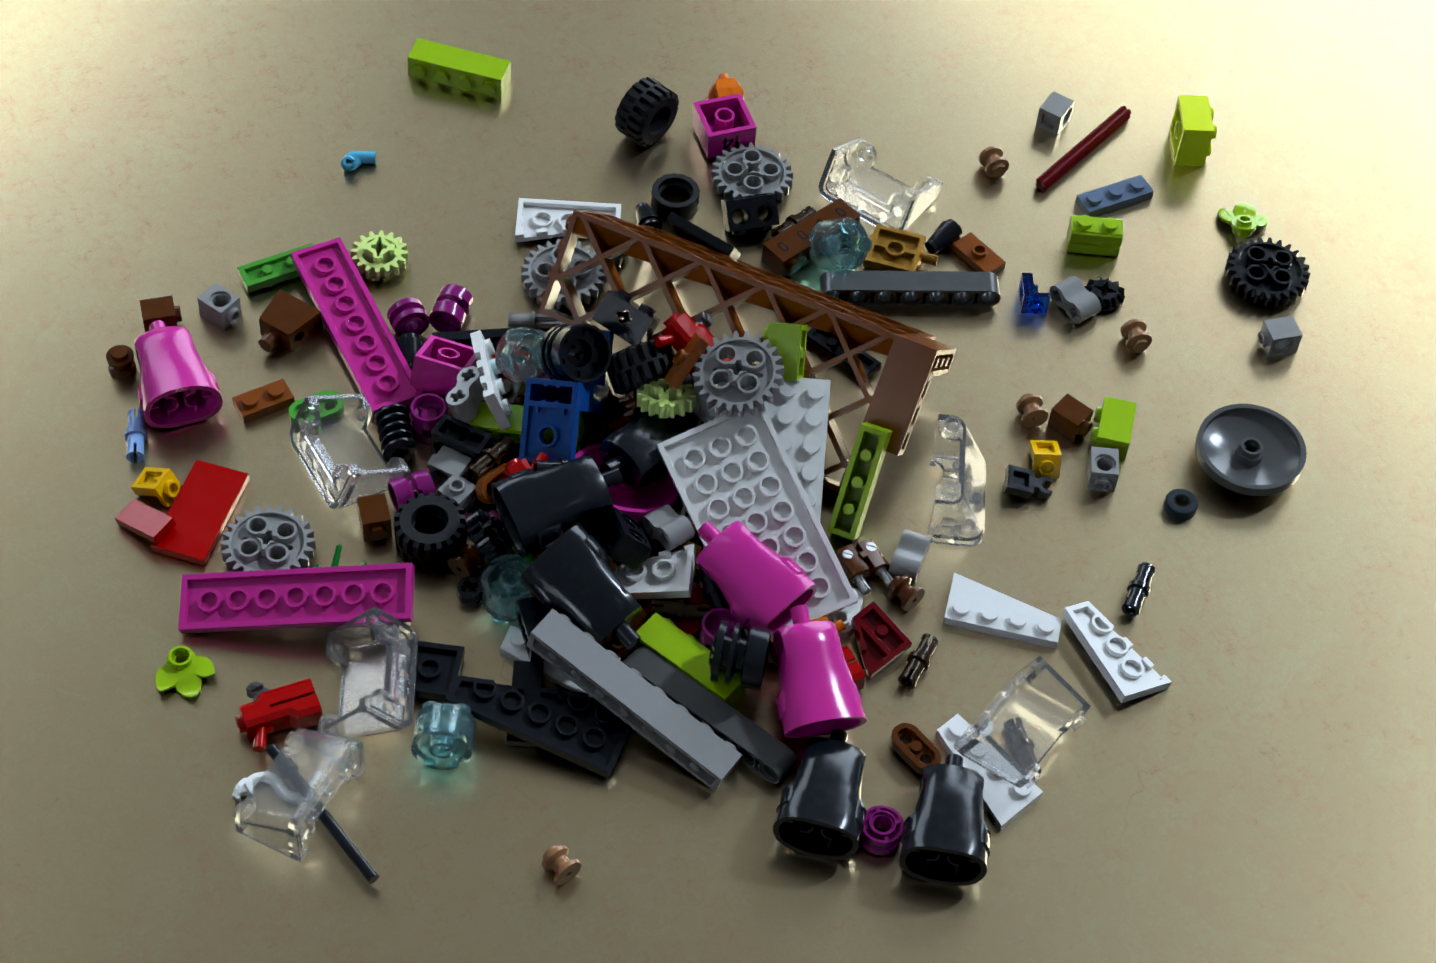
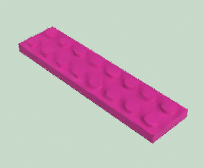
M338 237L291 252V260L316 309L321 311L322 320L372 417H375L374 414L380 407L391 404L408 406L411 405L417 396L424 394L416 386L409 385L412 371L342 239Z
M411 562L182 574L178 630L183 634L413 622L415 566Z

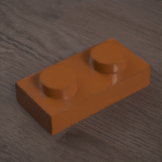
M284 379L232 397L233 405L244 423L289 407L295 402L294 396Z

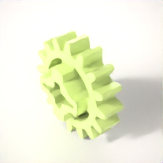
M380 230L379 235H375L371 231L369 232V237L366 238L361 235L360 242L354 241V249H351V258L359 273L365 272L366 279L373 275L376 281H379L381 276H385L389 280L390 274L393 273L398 276L400 275L399 269H406V262H408L407 244L402 243L401 237L394 239L393 232L384 235L383 230Z
M659 379L657 382L653 381L642 385L641 388H637V407H641V412L649 411V416L658 414L659 418H674L678 414L683 417L685 412L692 413L693 408L697 407V392L693 389L692 384L684 385L685 381L676 390L668 385L664 379Z

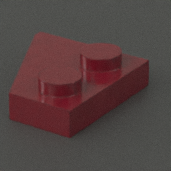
M874 601L852 617L851 625L866 675L869 679L907 651L912 645L911 640Z

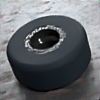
M1174 489L1166 495L1163 506L1165 512L1171 518L1186 521L1193 518L1196 514L1198 500L1188 490Z

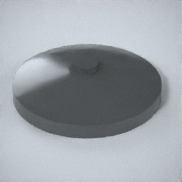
M1232 404L1213 411L1202 422L1195 443L1199 463L1214 481L1229 490L1250 496L1273 495L1288 489L1300 477L1307 455L1302 435L1287 418L1269 408L1254 404Z

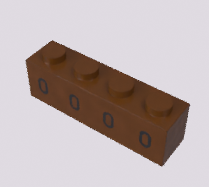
M839 198L763 243L761 261L778 276L785 278L790 274H794L804 265L816 261L819 256L834 250L842 242L852 239L853 235H857L861 215Z

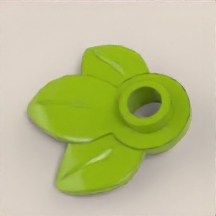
M1247 203L1236 204L1234 210L1223 208L1218 210V216L1221 221L1231 224L1232 232L1240 237H1249L1256 228H1263L1268 225V217L1256 215V209Z
M176 646L167 655L166 664L157 670L155 677L156 687L159 692L175 688L181 696L190 699L195 698L201 691V678L215 675V668L212 661L207 657L196 656L187 646ZM180 660H185V662L177 663Z

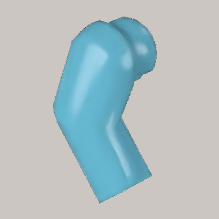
M351 151L341 160V167L345 171L350 172L362 164H376V151Z

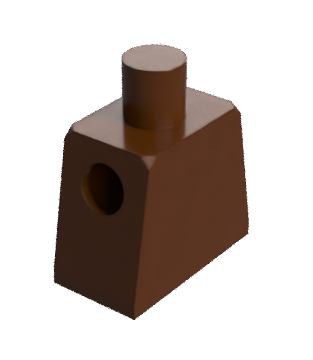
M280 289L260 316L259 324L262 338L258 342L260 347L267 352H271L277 345L287 351H294L323 329L321 311Z

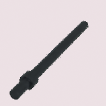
M276 744L270 745L266 752L278 766V773L284 780H289L367 882L372 884L379 878L377 872L298 773L299 768L290 758L287 759Z

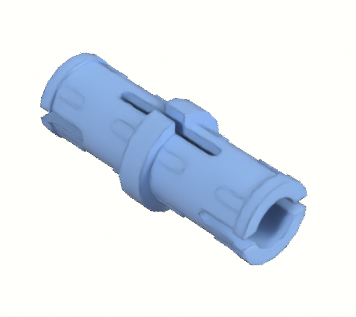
M132 408L127 413L128 428L125 430V440L127 441L126 459L134 463V453L137 454V462L144 460V442L147 440V431L144 429L145 418L143 412L138 408L137 418H135V408Z

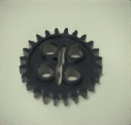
M1258 237L1257 242L1248 238L1247 244L1241 241L1239 246H1234L1232 253H1229L1225 266L1227 271L1226 278L1231 279L1230 286H1237L1236 293L1244 292V299L1250 296L1253 297V303L1255 304L1262 300L1264 306H1267L1268 301L1272 302L1275 307H1277L1279 301L1287 305L1289 299L1295 302L1297 296L1302 297L1304 290L1308 286L1311 273L1308 272L1309 265L1304 264L1306 258L1298 257L1299 250L1290 251V244L1285 247L1281 246L1282 240L1277 241L1275 244L1272 242L1271 237L1268 238L1267 242H1263L1261 237Z

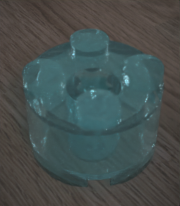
M853 218L821 221L815 225L809 236V241H811V249H809L811 259L819 268L829 271L853 270L859 267L864 262L872 246L871 239L867 236L864 227Z
M517 327L509 329L502 336L497 345L495 364L505 377L520 383H526L527 377L540 379L550 377L541 366L539 358L540 342L546 332L528 327ZM526 353L530 355L528 360L527 357H525Z
M516 554L498 556L490 561V565L482 573V602L486 611L496 622L517 621V600L533 597L531 592L519 581L522 573L532 563L531 561L529 563L523 560L522 556Z
M425 702L415 719L411 745L413 756L417 759L418 755L424 759V765L439 770L458 768L459 763L465 760L466 763L470 761L476 728L471 708L465 704Z

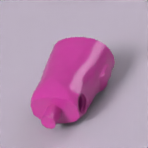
M160 320L152 322L149 326L150 331L139 335L134 341L140 367V384L137 388V398L145 421L151 427L171 428L192 424L212 417L222 407V396L214 374L206 368L197 353L189 330L182 326L166 327L165 323Z
M707 521L698 529L697 534L708 545L699 553L695 560L721 590L730 605L731 616L738 623H741V627L748 632L752 626L772 629V637L777 629L786 626L792 620L790 612L792 607L807 605L815 595L818 585L805 574V570L795 563L792 558L781 557L757 539L740 521L730 524L722 532L710 521Z
M807 605L792 607L790 612L793 624L781 627L773 633V645L777 660L780 688L775 702L777 703L779 719L783 723L785 737L820 736L830 734L834 729L848 731L862 726L867 722L857 686L852 679L844 658L836 626L831 621H811Z

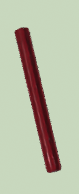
M1121 106L1040 175L1036 179V187L1040 188L1041 191H1045L1124 124L1130 118L1131 110L1127 109L1126 106Z

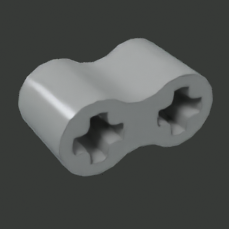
M1070 276L1049 289L1050 297L1054 304L1063 308L1071 321L1076 324L1101 311V303L1098 297L1086 290L1081 280L1076 276Z
M468 366L462 369L457 375L456 386L446 395V402L454 418L465 423L473 421L478 416L479 404L484 400V388L479 378L481 375L475 366Z
M668 504L641 518V524L650 539L658 540L668 551L693 539L695 536L694 528L689 519L684 515H678Z
M904 529L898 547L892 557L888 573L896 577L908 575L912 578V582L916 583L928 554L932 538Z

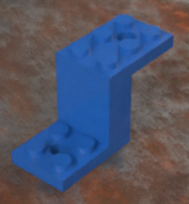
M602 330L609 339L611 349L613 350L614 333ZM607 371L596 381L588 383L527 377L519 460L526 458L529 463H532L540 452L549 457L548 461H558L559 458H566L568 461L575 459L580 412L606 413L610 380ZM550 428L554 432V440L552 443L547 444L544 441V432Z

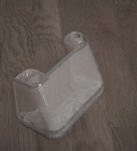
M861 138L832 148L819 182V192L830 202L841 198L861 215V219L874 226L880 224L906 231L937 198L942 188L943 182L930 176L920 178L916 182L915 187L912 188L875 168L876 150L874 146Z
M363 394L306 396L290 429V441L327 505L332 509L345 508L355 504L358 497L385 492L388 490V480L401 476L407 479L410 473L408 465L402 458H391L388 463L383 459L382 453L366 429L372 419L373 412Z
M939 414L931 450L930 466L939 465L944 472L943 478L957 479V482L944 481L936 487L927 536L932 538L931 543L974 547L979 545L984 534L986 462L965 422L954 415Z
M374 606L327 634V657L343 669L339 714L327 712L320 717L318 725L319 736L336 742L401 731L411 725L414 712L418 638L415 631L409 625Z
M1039 656L1017 672L1000 689L955 742L953 747L962 756L1016 787L1021 788L1025 785L1029 788L1041 776L1038 773L1040 769L1038 764L1063 733L1070 728L1076 731L1086 721L1083 715L1091 706Z
M298 728L295 732L291 731L284 741V747L245 801H240L233 813V817L236 818V831L301 862L309 851L308 847L303 845L304 840H306L309 834L313 835L315 833V822L343 781L349 783L352 777L358 780L364 771L363 743L353 737L302 728Z

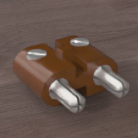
M872 539L857 542L856 547L850 544L835 551L850 585H857L863 595L866 596L872 591L865 581L867 577L869 580L880 577L887 588L893 580L888 573L890 564Z

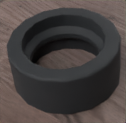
M676 173L663 175L652 185V209L659 217L667 220L671 212L687 220L698 210L699 187L692 178L686 175ZM668 192H680L687 195L690 199L681 203H671L664 200L661 196Z

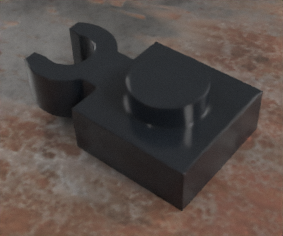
M1009 464L1005 469L1004 493L1028 499L1034 493L1038 498L1048 500L1052 495V491L1044 487L1049 488L1053 479L1047 476L1036 478L1034 470Z

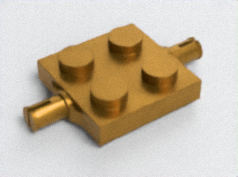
M876 224L874 233L869 238L853 235L851 242L852 246L866 248L863 267L879 271H916L921 262L936 266L939 255L924 252L926 236Z

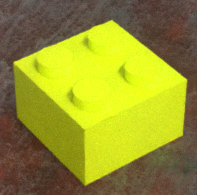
M1178 95L1169 129L1174 165L1204 166L1206 157L1211 155V140L1216 138L1217 126L1212 121L1214 109L1209 104L1208 96Z

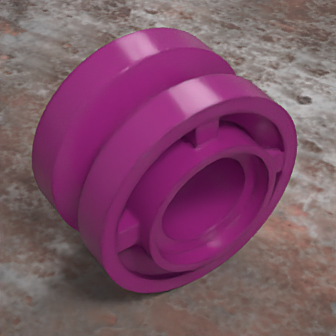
M417 298L401 299L394 303L387 313V318L398 338L404 333L421 335L430 324L429 316L422 302Z
M884 805L869 808L866 811L863 833L860 835L861 845L868 852L876 855H887L894 852L901 843L904 829L901 815L895 809ZM881 828L886 830L887 832H880L876 829Z

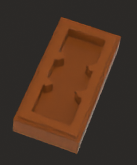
M971 232L952 243L951 250L977 272H993L997 274L1005 269L1006 262Z
M694 333L685 348L679 349L673 357L672 362L674 364L664 377V380L674 389H679L707 348L708 342L703 337Z

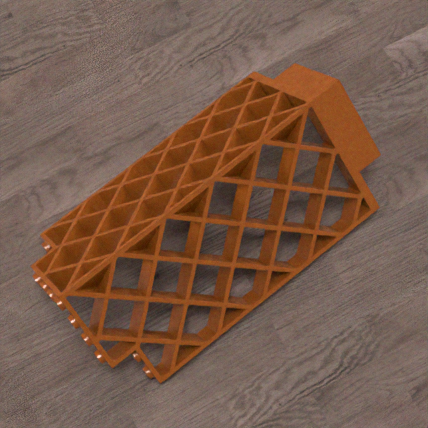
M574 210L573 214L571 213L568 216L565 224L567 229L565 237L557 246L556 254L558 257L556 263L551 266L548 272L547 279L549 282L547 288L541 293L538 301L540 305L538 313L566 324L591 325L590 321L593 320L592 317L597 309L586 314L571 278L601 264L612 291H618L619 289L626 291L612 260L624 254L650 262L658 280L629 293L633 296L632 301L662 288L672 313L676 312L680 316L685 310L673 282L686 278L713 287L720 304L703 312L708 313L711 317L723 312L732 333L737 331L739 337H743L745 331L734 306L742 302L775 311L780 323L808 325L809 327L838 336L845 351L844 354L813 368L805 354L804 378L816 379L815 374L848 360L865 397L832 413L830 409L828 412L827 432L840 463L824 469L823 486L837 492L840 491L851 455L846 448L834 419L866 404H870L863 423L868 422L892 430L886 451L897 456L902 455L932 377L948 374L957 350L935 341L936 336L652 226L636 225L607 213ZM578 238L590 239L597 256L567 270ZM560 289L563 291L573 317L554 310ZM625 312L626 322H630L632 319L628 316L629 312ZM699 314L694 315V316L691 317L694 322H695V317L698 316ZM658 332L652 335L649 340L655 339V337L662 336V334ZM868 350L888 356L875 391L858 356ZM752 362L750 365L756 366L759 364L758 362ZM609 380L608 399L619 402V398L625 395L615 394ZM846 468L841 482L825 477L828 474Z

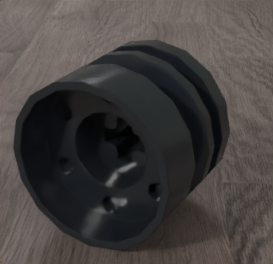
M557 325L546 332L540 342L539 358L541 366L555 380L581 383L596 381L606 373L611 363L612 349L610 341L606 334L594 325Z
M721 620L719 629L713 637L710 651V682L718 683L721 670L726 671V685H730L734 673H741L740 683L742 688L760 691L768 658L772 629L752 626L748 637L744 638L741 637V623L736 622L733 635H728L729 621Z

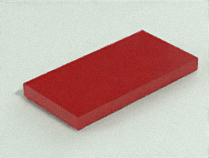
M196 459L167 513L168 516L174 519L176 525L158 544L151 542V551L205 566L250 480L249 474Z

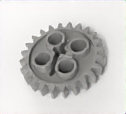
M752 142L749 143V147H745L740 143L739 149L730 146V152L722 150V156H716V162L712 164L711 180H713V188H717V195L724 194L723 199L771 192L775 193L776 199L782 202L783 195L788 196L789 189H792V164L787 163V157L780 158L781 151L772 153L771 146L765 150L762 143L758 147H754Z
M557 239L556 245H552L551 242L547 241L546 248L537 245V252L530 250L529 257H525L524 265H521V283H524V291H529L530 298L537 296V304L541 293L547 288L549 282L547 279L548 272L551 266L556 263L558 257L556 250L560 239ZM578 241L567 270L597 256L596 252L590 253L589 245L581 248V242ZM601 264L571 278L581 302L584 301L590 304L591 297L597 299L598 292H603V285L606 284V275ZM560 289L555 303L556 309L560 310L561 306L565 305L570 310L563 291Z
M734 331L733 338H729L726 333H723V341L721 342L716 338H712L714 346L708 345L704 350L705 354L702 353L698 362L693 367L695 372L692 373L693 382H696L694 387L695 391L699 392L700 401L707 400L708 409L716 405L717 414L726 409L728 417H731L734 411H738L740 418L743 417L744 410H748L751 415H754V407L764 411V401L773 404L772 394L780 395V387L778 385H784L782 375L785 374L782 356H777V347L770 348L769 339L761 343L760 334L755 335L751 339L749 331H746L743 337H739L738 332ZM725 358H733L731 361L728 362L722 361ZM752 362H761L756 366L750 365ZM720 382L727 383L724 386H716ZM748 386L755 387L754 389L749 391L744 390V388Z
M268 504L266 510L262 511L257 505L255 513H251L246 509L244 510V518L236 515V524L228 523V532L222 533L223 541L220 542L223 561H226L227 570L233 569V572L301 568V566L309 568V559H314L313 549H316L314 530L310 529L309 521H303L301 513L294 516L293 508L283 512L282 505H279L276 510H272L271 505Z

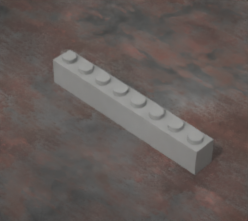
M552 609L530 633L526 644L527 647L714 792L736 767L742 754L738 752L732 743L721 739L709 725L699 722L690 715L684 706L676 704L669 699L661 688L647 682L639 671L625 665L613 651L603 648L591 634L581 631L566 615L559 614L556 610Z

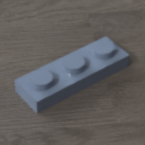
M1138 175L1076 196L1075 203L1084 215L1096 217L1151 199L1154 191L1143 176Z

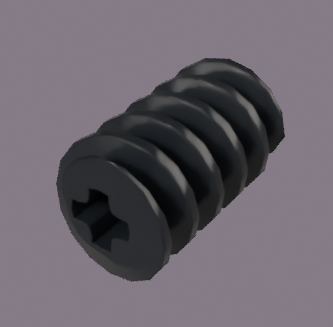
M391 404L380 407L376 410L374 416L383 459L392 465H402L410 460L411 455L417 448L414 441L415 436L413 434L409 409L403 404Z

